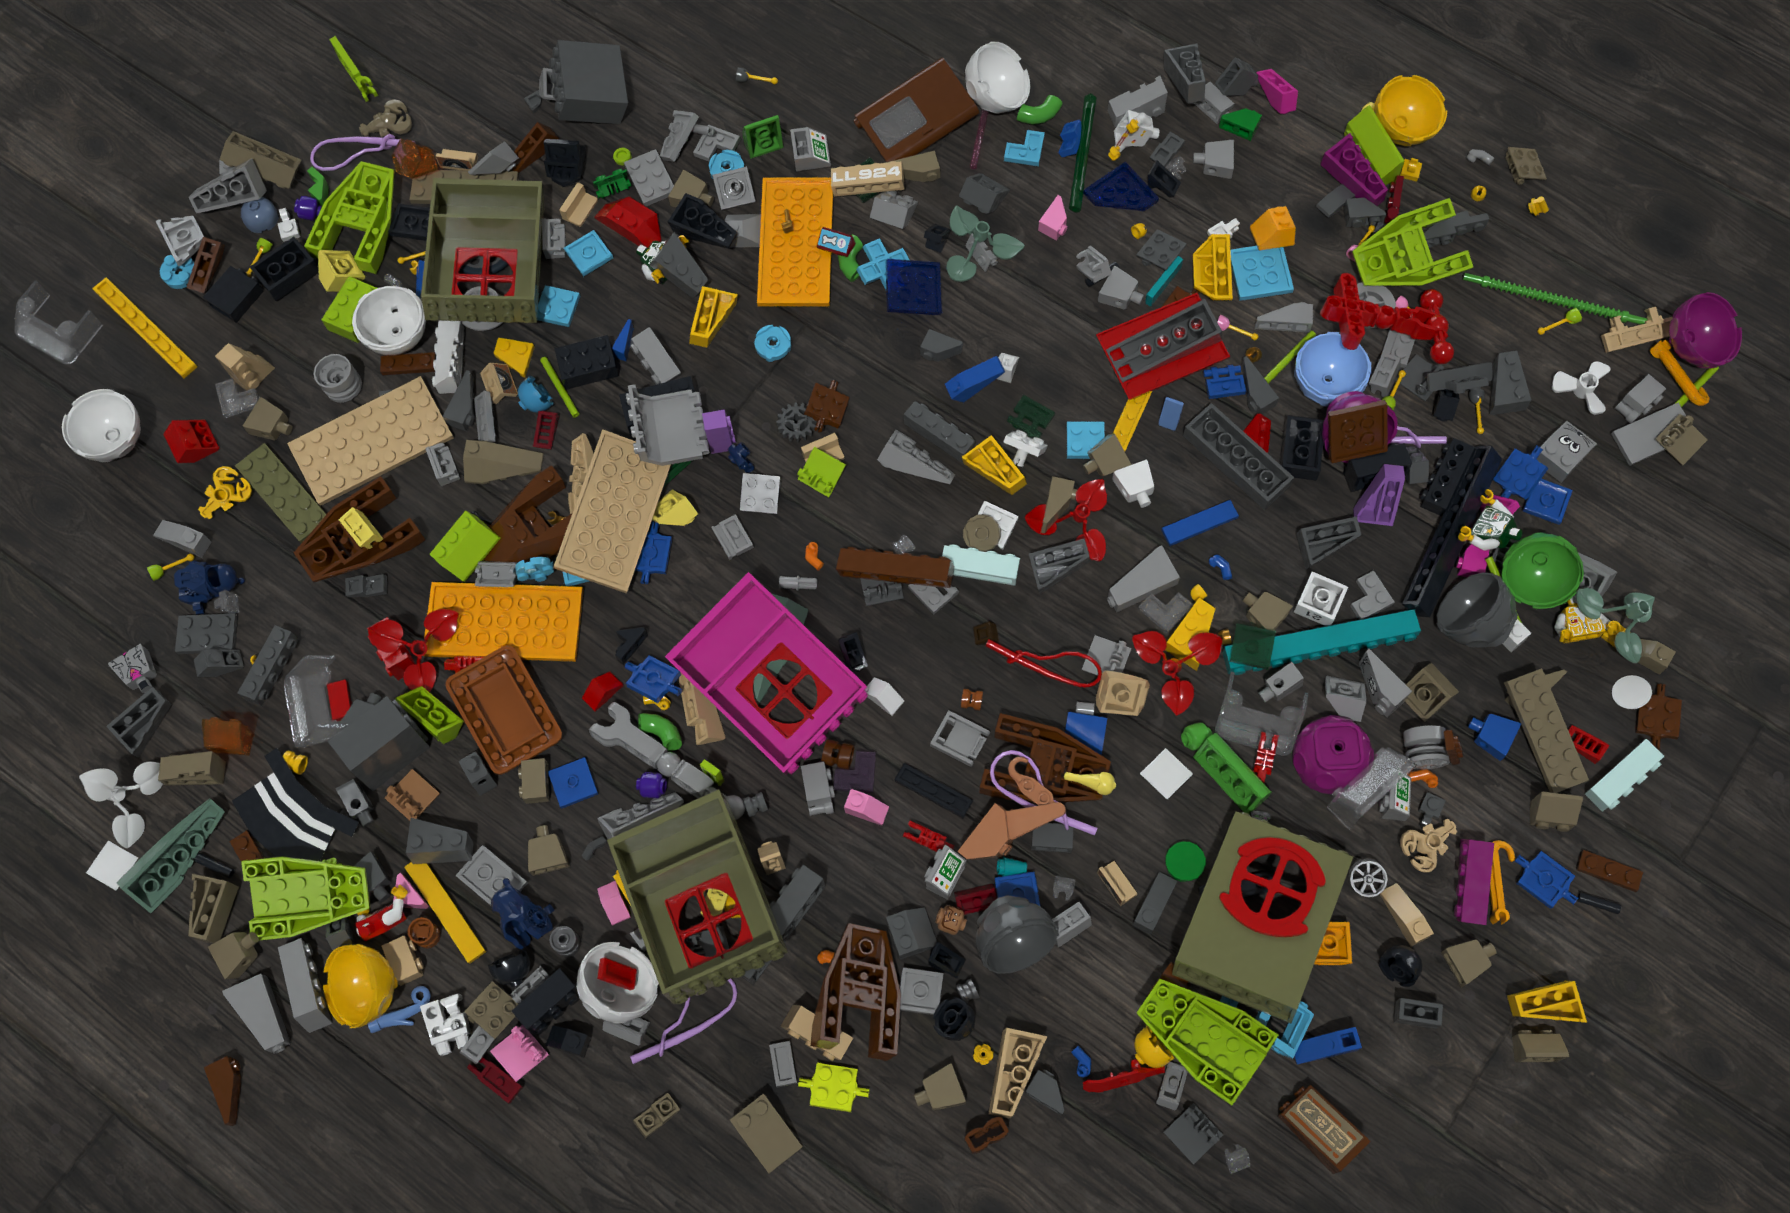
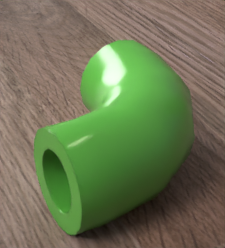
M1049 95L1044 103L1039 106L1032 107L1022 104L1017 115V121L1032 125L1045 123L1058 113L1062 106V101L1056 96Z
M851 234L856 244L848 257L838 255L840 270L850 282H853L859 278L856 269L860 265L856 262V255L863 249V244L857 236Z
M639 713V729L644 733L657 735L661 739L663 746L667 748V751H674L682 746L681 736L677 727L668 719L657 714Z

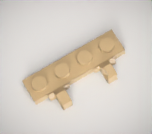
M1652 307L1644 311L1647 313L1645 324L1628 328V326H1624L1621 322V316L1611 318L1610 333L1601 335L1605 352L1609 353L1670 337L1669 327L1673 317L1663 319L1661 315H1658L1657 308Z

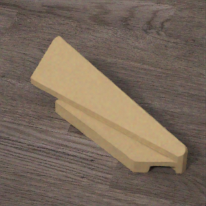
M680 672L679 684L680 688H682L681 695L687 726H695L696 745L724 740L726 737L716 706Z

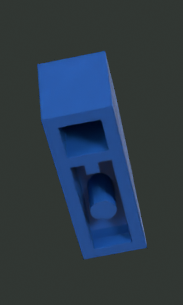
M995 356L957 374L945 383V386L952 400L964 403L1004 374L1005 370L999 358Z

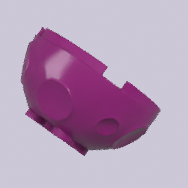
M1707 292L1695 295L1685 301L1674 312L1669 327V343L1674 347L1676 354L1688 363L1699 368H1717L1732 361L1740 350L1742 329L1741 327L1737 328L1734 318L1738 315L1731 304L1718 294Z

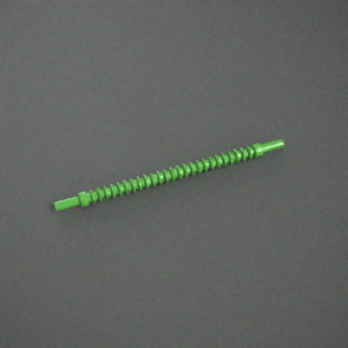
M1465 273L1463 276V280L1481 284V287L1487 288V286H1490V289L1494 287L1495 290H1505V293L1510 291V294L1514 292L1516 295L1521 294V297L1526 295V298L1530 296L1531 299L1536 298L1537 301L1539 299L1542 302L1546 300L1547 303L1552 302V305L1557 303V306L1562 304V307L1567 306L1568 309L1573 307V309L1577 308L1579 311L1583 310L1584 313L1586 311L1589 314L1593 312L1594 315H1604V318L1609 316V319L1621 316L1620 320L1623 323L1628 321L1641 325L1647 321V318L1631 315L1628 311L1620 312V309L1615 311V308L1611 310L1609 307L1604 308V305L1599 307V304L1595 306L1594 303L1589 304L1588 301L1583 303V300L1579 302L1578 299L1573 300L1572 297L1568 299L1567 296L1563 298L1562 295H1552V292L1547 294V291H1536V288L1534 290L1531 287L1527 289L1526 286L1521 287L1520 284L1518 286L1515 283L1511 285L1510 282L1505 283V280L1500 282V279L1496 281L1495 278L1490 279L1489 276L1480 277Z

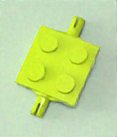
M822 1063L816 1064L812 1080L799 1078L798 1087L811 1089L810 1106L851 1112L856 1096L868 1098L870 1089L857 1087L858 1069Z

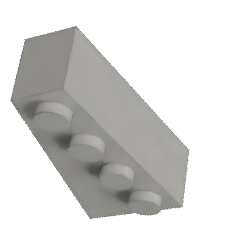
M251 158L197 188L189 196V200L197 214L258 200L267 190Z

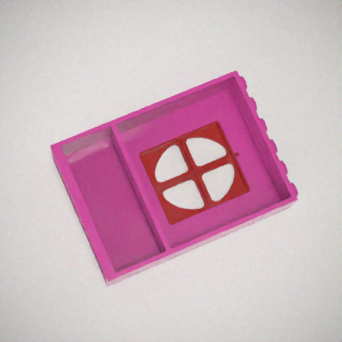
M749 572L665 656L785 775L788 773L792 775L799 768L798 763L802 759L806 760L813 753L811 749L816 744L820 746L827 739L825 735L830 730L834 732L840 726V720L844 716L847 718L855 710L853 706L857 702L861 704L868 697V687ZM775 660H788L799 664L801 671L787 685H783L767 670L766 666ZM758 674L764 675L779 691L765 708L758 707L753 694V683ZM806 675L812 676L817 688V702L812 710L807 709L792 694V689ZM787 698L803 713L804 718L800 722L786 724L772 720L769 717V713L782 699Z

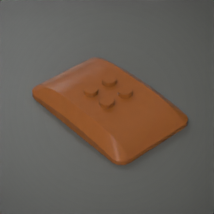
M503 646L447 679L445 685L447 691L489 767L495 774L502 775L521 765V761L535 757L562 739V731L513 647Z

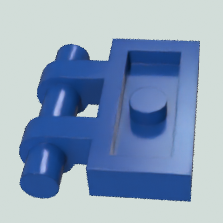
M1231 364L1223 368L1210 367V369L1203 370L1204 377L1212 378L1206 379L1205 382L1208 399L1246 394L1243 375L1235 376V373H1241L1240 365L1233 366ZM1219 375H1228V377L1219 378Z

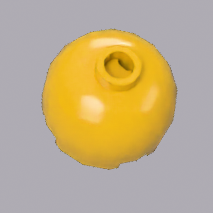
M1148 1026L1137 1034L1134 1040V1048L1137 1052L1135 1057L1140 1064H1147L1152 1068H1160L1175 1058Z

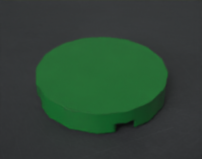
M1182 841L1174 844L1168 850L1165 857V865L1168 873L1174 879L1180 882L1193 881L1202 875L1206 866V858L1203 851L1196 844Z

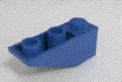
M1353 1027L1301 1041L1294 1056L1296 1064L1299 1065L1358 1051L1362 1046L1357 1029Z

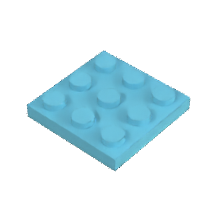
M1257 246L1230 250L1231 269L1239 301L1293 293L1294 287L1283 247L1258 250Z

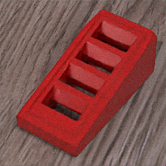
M1573 725L1568 730L1571 737L1574 733L1577 735L1573 741L1577 752L1594 764L1600 761L1610 746ZM1581 738L1584 739L1581 745L1577 744ZM1588 742L1592 744L1589 749L1585 748ZM1595 747L1599 749L1597 753L1593 752Z

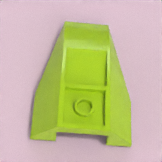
M283 856L241 861L244 881H250L254 918L249 921L250 932L255 933L259 940L293 937L370 909L366 868Z
M1159 979L1136 1013L1198 1083L1231 1106L1240 1096L1279 1036L1243 1010Z

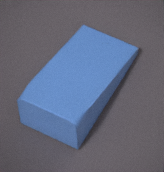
M1166 397L1158 423L1159 426L1176 430L1184 403Z

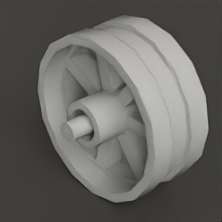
M1368 858L1355 862L1350 868L1348 875L1349 882L1355 892L1364 897H1374L1382 893L1388 880L1387 873L1381 864ZM1370 863L1378 866V868L1371 873ZM1362 864H1366V871L1364 872L1358 868ZM1354 871L1359 872L1362 877L1353 879ZM1382 871L1383 879L1373 877ZM1364 881L1360 890L1355 887V882ZM1374 881L1382 883L1376 890L1373 885ZM1368 884L1370 885L1373 892L1363 891L1366 885Z

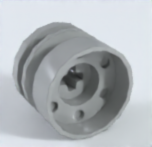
M340 354L325 356L314 368L315 381L332 401L343 403L350 401L361 390V376L345 356Z
M1420 726L1403 732L1404 746L1411 749L1405 753L1408 758L1406 761L1408 768L1429 770L1444 767L1450 763L1446 747H1443L1445 745L1444 731H1446L1444 727Z

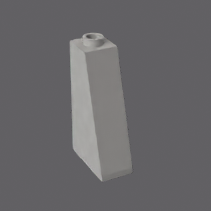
M1161 545L1109 589L1107 601L1111 608L1114 607L1116 612L1178 584L1180 577L1163 546Z
M259 974L222 991L225 998L264 1050L275 1054L285 1050V1046L291 1044L267 976Z

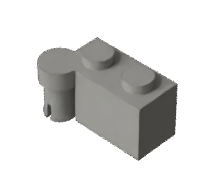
M1648 374L1627 393L1615 409L1625 416V420L1631 424L1642 413L1646 415L1653 408L1652 404L1657 405L1664 398L1662 393L1666 388Z
M824 762L801 766L810 816L821 813H834L831 798L835 797L833 785L829 786L828 780H832L830 768L826 769Z

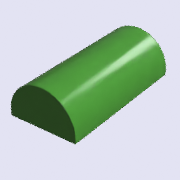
M1217 733L1208 737L1193 756L1244 813L1250 814L1272 793Z

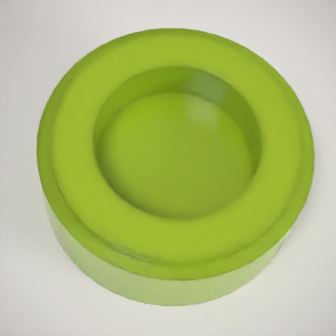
M619 148L613 154L614 161L618 165H624L625 161L632 159L630 151L626 148Z

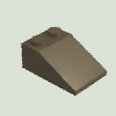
M764 1094L730 1119L733 1126L769 1174L803 1148Z

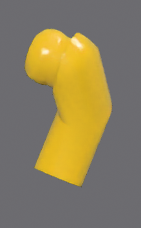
M643 696L644 705L654 703L661 710H667L670 707V701L665 696L659 703Z

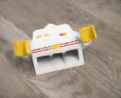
M1128 110L1114 130L1116 145L1111 147L1108 156L1114 161L1120 157V152L1126 147H1142L1149 138L1157 139L1159 129L1153 128L1152 118L1143 112L1137 113Z

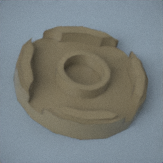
M976 515L970 518L964 527L963 538L969 548H976L979 551L987 552L993 550L998 545L1001 538V528L994 518L987 515Z

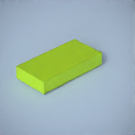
M705 759L702 761L700 767L703 773L709 776L715 784L721 786L725 781L721 771Z

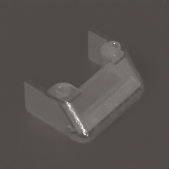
M35 280L16 303L14 332L24 342L61 363L71 364L103 325L89 310L77 324L68 320L62 322L57 329L38 319L34 315L50 295Z
M305 655L285 677L284 689L296 747H308L327 742L348 726V724H338L337 720H330L324 687L331 680V672L328 670V666L335 660V655Z
M1231 672L1219 710L1215 733L1222 739L1257 749L1261 732L1266 733V741L1263 748L1271 749L1274 734L1279 735L1275 754L1282 756L1290 754L1306 712L1308 693L1304 692L1299 708L1288 706L1282 709L1280 716H1275L1241 706L1243 697L1240 692L1232 690L1235 673Z
M1382 747L1374 755L1376 759L1344 788L1340 786L1333 792L1334 798L1327 808L1351 830L1366 812L1406 775L1408 776L1417 765L1414 761L1390 747L1387 749Z

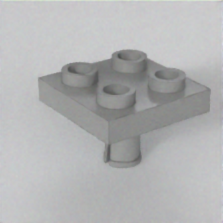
M747 166L712 175L721 211L756 202Z

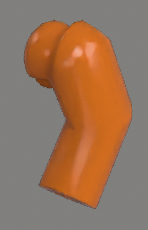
M810 542L806 546L805 559L815 569L820 570L824 563L817 558L818 544Z
M1428 769L1408 773L1409 777H1411V782L1422 780L1430 788H1435L1438 785V777Z
M823 950L818 954L817 960L821 964L831 963L835 953Z

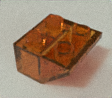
M400 138L392 154L396 173L414 179L437 171L438 166L433 151L429 147H421L411 140Z
M210 717V720L202 719L204 747L214 753L249 756L254 733L248 729V726L243 725L242 721L237 719H229V721H222V719L217 717Z

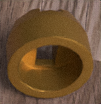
M1252 347L1246 351V356L1251 362H1257L1261 359L1262 352L1259 348Z
M1228 629L1222 630L1217 634L1223 640L1222 645L1232 644Z

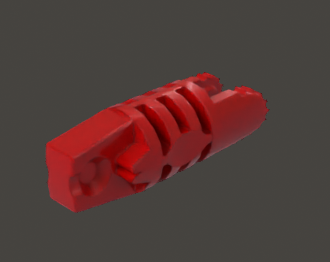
M455 656L454 659H446L444 670H455V673L485 656Z
M1261 732L1257 758L1253 772L1258 773L1257 777L1263 783L1265 782L1266 774L1271 775L1273 760L1279 735L1274 734L1271 749L1263 748L1266 741L1265 732Z
M911 820L908 825L921 831L919 838L908 832L903 834L904 838L926 846L935 852L938 849L942 850L945 845L952 850L954 849V845L945 842L946 836Z

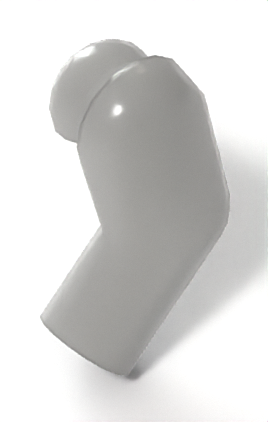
M1472 149L1466 156L1471 162H1475L1476 158H1479L1488 165L1494 160L1493 156L1483 150Z

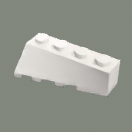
M439 320L438 327L435 329L437 343L434 345L436 360L433 361L435 376L432 378V383L439 394L455 393L462 380L465 328L461 321Z

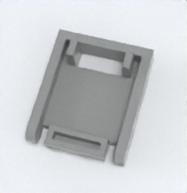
M948 710L930 746L972 767L974 762L968 758L976 760L987 740L981 734L989 736L990 731ZM948 723L954 727L945 742V739L940 736Z

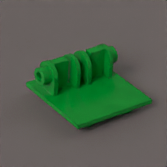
M618 169L612 172L613 175L607 177L601 175L595 178L596 181L593 182L594 190H599L596 191L597 197H602L603 199L610 196L607 186H609L611 194L614 195L611 184L614 185L616 192L619 193L616 182L620 192L629 189L628 187L631 186L629 179L625 180L627 178V170L622 171V169Z

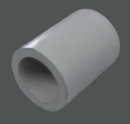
M1077 702L1076 713L1093 716L1094 703Z

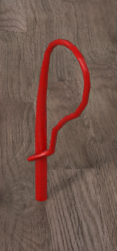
M990 639L985 645L1007 657L1006 662L1008 664L1017 662L1046 677L1070 685L1088 688L1095 686L1101 680L1102 671L1097 661L1079 652L1065 651L1056 655L1038 656L1029 652H1023L1022 650L1013 652ZM1026 655L1038 660L1057 659L1065 655L1079 656L1088 659L1096 666L1098 676L1094 682L1088 684L1078 683L1055 674L1022 656Z

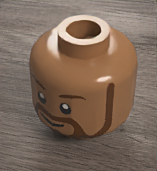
M950 905L940 908L935 920L939 930L951 935L957 934L959 930L963 931L967 919H964L963 910Z

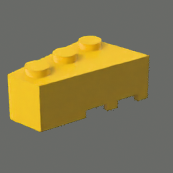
M992 435L961 457L966 466L1011 495L1027 485L1023 474Z

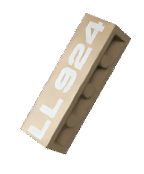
M892 161L890 163L831 168V188L834 197L904 190L902 162Z

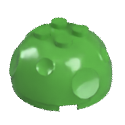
M1534 533L1515 542L1503 558L1501 572L1502 579L1515 597V601L1531 605L1532 608L1536 609L1553 608L1570 600L1577 593L1576 591L1584 576L1583 562L1577 548L1561 536L1545 533Z

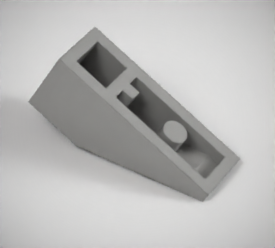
M1305 302L1293 303L1257 317L1254 329L1310 332L1313 324V304Z
M162 520L153 535L155 538L201 558L211 544V541L203 533Z

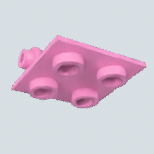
M523 1025L520 1027L515 1026L508 1037L490 1050L492 1055L515 1082L549 1056Z

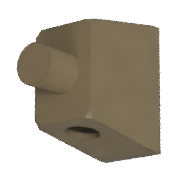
M685 170L682 171L668 195L670 206L672 207L678 206L685 193L701 199L709 207L714 201V197L708 195L707 184Z
M262 397L259 398L243 424L248 434L271 440H277L281 433L289 435L292 431V425L287 424L288 417L285 413Z
M1110 433L1087 452L1091 461L1085 463L1083 468L1088 475L1097 470L1099 475L1105 476L1130 466L1131 463L1116 435Z
M1249 592L1243 600L1245 604L1251 607L1246 615L1247 619L1265 638L1271 636L1293 607L1268 592H1264L1259 599Z
M546 825L537 827V838L528 841L529 873L535 876L570 867L558 835H549L548 826Z
M245 932L231 933L208 946L224 979L239 978L257 958L254 945L259 941V938L255 933L250 932L248 935Z
M1477 939L1448 947L1441 952L1461 988L1491 967L1492 964L1489 957L1497 954L1495 947L1491 943L1481 946Z
M952 1063L924 1079L922 1083L925 1090L914 1094L918 1106L930 1102L933 1111L966 1104Z

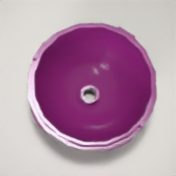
M1330 715L1311 722L1297 735L1293 745L1292 759L1297 774L1302 779V782L1311 790L1314 789L1320 793L1339 795L1355 790L1365 781L1373 768L1374 750L1369 737L1360 726L1351 719ZM1335 745L1340 746L1341 750L1337 751Z

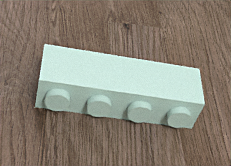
M944 545L942 557L949 558L952 561L954 576L1016 585L1020 558L1015 555H1000L994 551L982 552L976 548L964 549L957 545Z
M1645 739L1587 791L1585 795L1602 812L1607 808L1612 810L1620 803L1618 798L1621 795L1626 797L1634 790L1631 787L1633 784H1641L1648 777L1646 773L1649 770L1654 772L1662 765L1659 761L1664 755Z

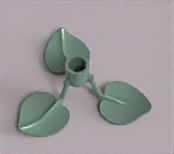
M956 205L950 216L951 230L958 236H965L967 233L969 235L973 234L975 240L967 259L960 255L952 256L947 262L946 269L949 277L954 281L964 282L970 280L975 275L977 267L969 260L977 242H983L987 238L990 245L993 246L992 251L994 255L1004 260L1015 257L1024 249L1025 245L1018 239L1003 233L995 234L992 241L989 224L979 221L974 214Z
M1591 588L1577 589L1576 600L1578 607L1590 619L1600 618L1601 612L1606 613L1626 609V616L1634 621L1626 628L1625 632L1617 633L1615 646L1624 658L1632 663H1638L1641 658L1642 644L1639 636L1635 633H1630V630L1637 622L1644 623L1651 618L1655 597L1644 593H1629L1624 598L1625 606L1604 609L1602 608L1604 605L1603 598L1596 590Z

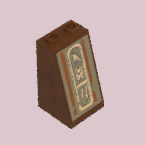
M1311 1085L1306 1089L1302 1086L1294 1094L1296 1098L1291 1103L1287 1101L1279 1108L1281 1113L1278 1117L1332 1174L1341 1172L1371 1141Z

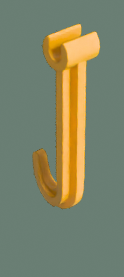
M1660 340L1650 349L1651 354L1655 358H1660L1692 403L1698 406H1704L1709 403L1710 398L1705 389L1701 387L1697 390L1669 351L1671 345L1668 341L1664 340L1662 342Z
M1498 840L1492 842L1494 843L1490 882L1492 906L1490 922L1495 924L1500 920L1502 925L1509 920L1510 915L1505 909L1498 851L1500 848L1505 849L1510 862L1515 860L1513 848L1508 843Z

